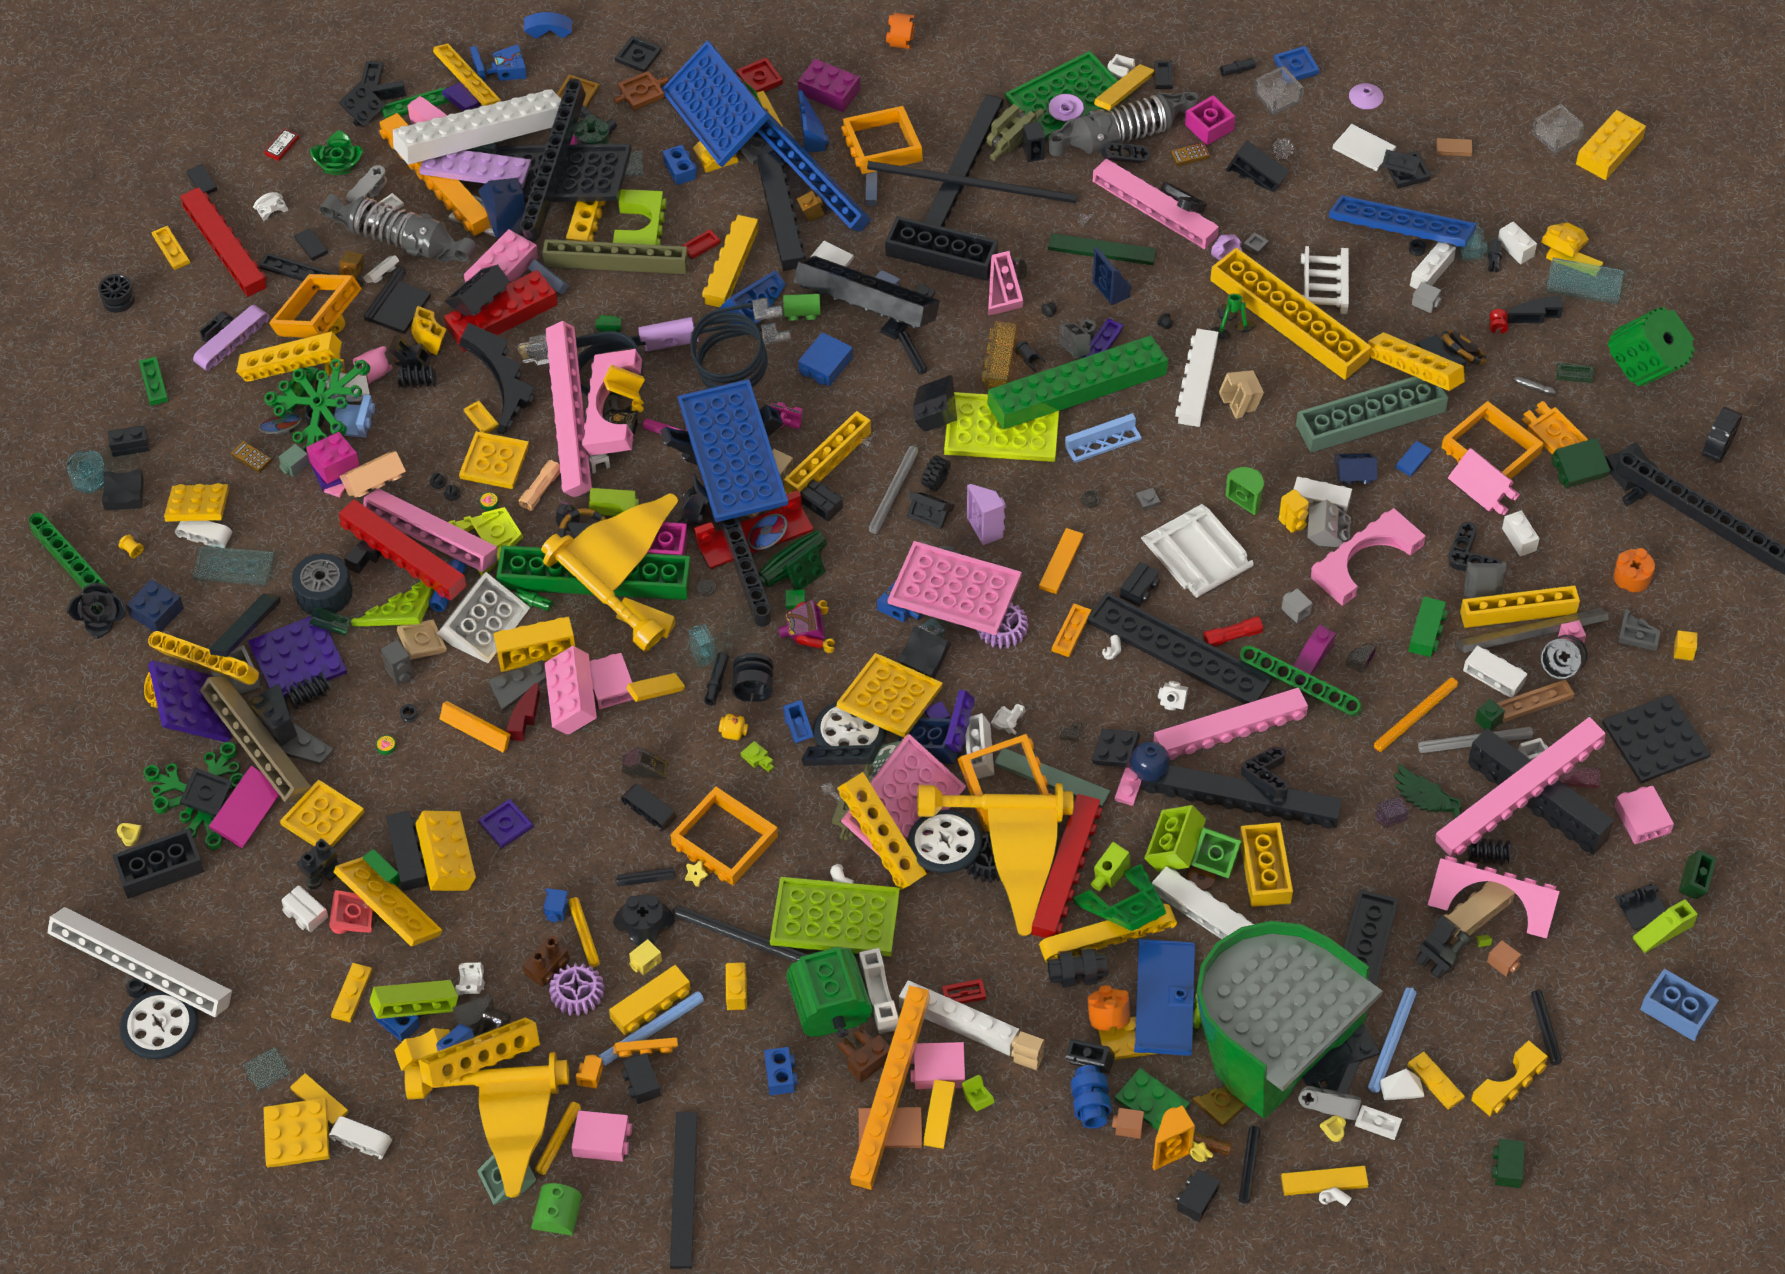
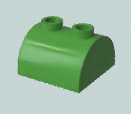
M820 294L783 295L784 317H788V320H799V316H806V320L817 319V316H820Z
M1240 467L1232 470L1227 476L1225 496L1253 515H1256L1261 508L1264 486L1261 472L1248 467Z
M1203 827L1191 865L1229 878L1236 863L1242 840Z
M549 1183L543 1185L540 1190L531 1229L573 1236L582 1201L581 1193L563 1184Z

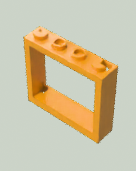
M904 106L843 119V126H841L843 137L846 136L847 147H850L852 158L855 157V165L860 168L862 174L876 172L867 169L868 161L899 166L923 161L922 146ZM896 122L899 123L909 147L864 156L854 133L855 131Z
M309 274L269 324L275 333L281 337L308 338L324 334L331 328L362 288L353 275ZM318 290H335L311 321L294 320Z
M1488 401L1448 433L1442 442V449L1446 451V454L1452 455L1459 463L1468 450L1456 442V440L1484 417L1527 450L1502 471L1509 479H1512L1542 453L1544 445L1542 441Z
M1027 734L972 752L957 759L971 796H982L983 793L970 760L1019 743L1022 744L1040 795H1052L1048 793L1046 787L1048 786L1045 775L1041 774L1039 769L1041 767L1040 760L1037 756L1035 757L1032 750L1034 749L1033 741L1031 738H1028ZM975 808L984 832L987 831L988 833V810Z
M715 786L670 836L671 844L676 847L677 852H684L694 863L702 861L703 867L708 873L713 872L718 875L722 882L726 881L734 885L778 837V828ZM714 803L762 834V837L732 869L684 838V835Z

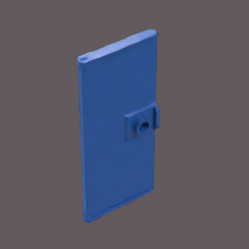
M1139 939L1134 1052L1192 1055L1195 943Z

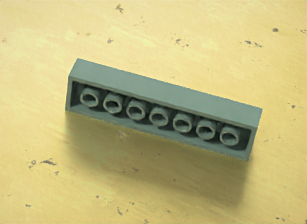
M1414 376L1299 411L1297 413L1296 427L1310 453L1446 412L1448 397L1443 388Z

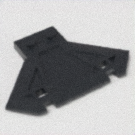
M1365 1024L1360 1025L1341 1046L1329 1050L1302 1077L1306 1086L1329 1089L1342 1094L1348 1093L1359 1063L1380 1054ZM1326 1081L1328 1086L1323 1088L1321 1082Z

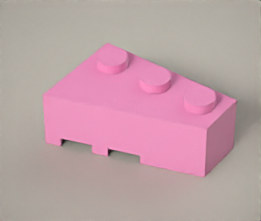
M1009 251L994 254L991 257L988 316L1023 307V298Z

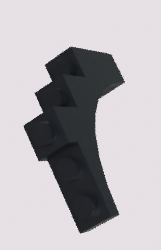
M468 323L461 336L459 346L479 358L492 372L502 395L503 406L497 433L504 435L506 429L510 430L514 422L512 420L513 416H517L520 409H525L527 404H532L535 397L533 394L534 387L519 380L522 375L520 371L521 363L507 358L509 348H507L508 340Z
M768 405L759 409L767 436L769 437L784 423L777 409ZM667 426L660 430L666 446L677 449L682 453V457L686 462L697 465L687 431L676 430Z

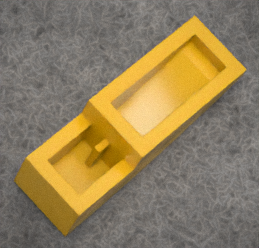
M934 1080L923 1142L924 1146L944 1149L955 1093L954 1082Z

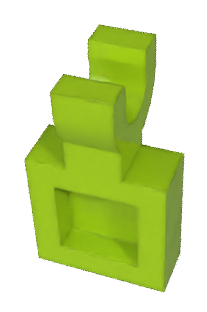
M755 741L740 753L741 757L754 768L760 765L767 772L774 768L771 764L773 759L768 756V751Z

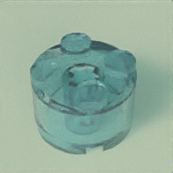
M89 450V452L78 451L70 456L67 461V473L74 489L91 494L104 486L103 475L107 470L103 458L98 452Z

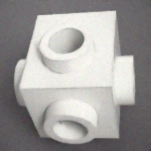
M1175 681L1165 683L1164 687L1159 689L1158 699H1161L1160 705L1165 706L1164 708L1168 710L1184 709L1188 687L1180 686L1181 683Z

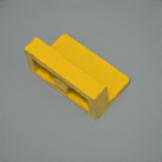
M611 364L603 378L607 390L640 401L641 397L638 392L645 381L644 377Z

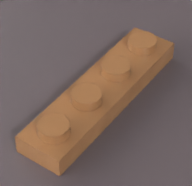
M1565 679L1506 699L1497 704L1505 710L1503 722H1507L1571 700L1575 694Z

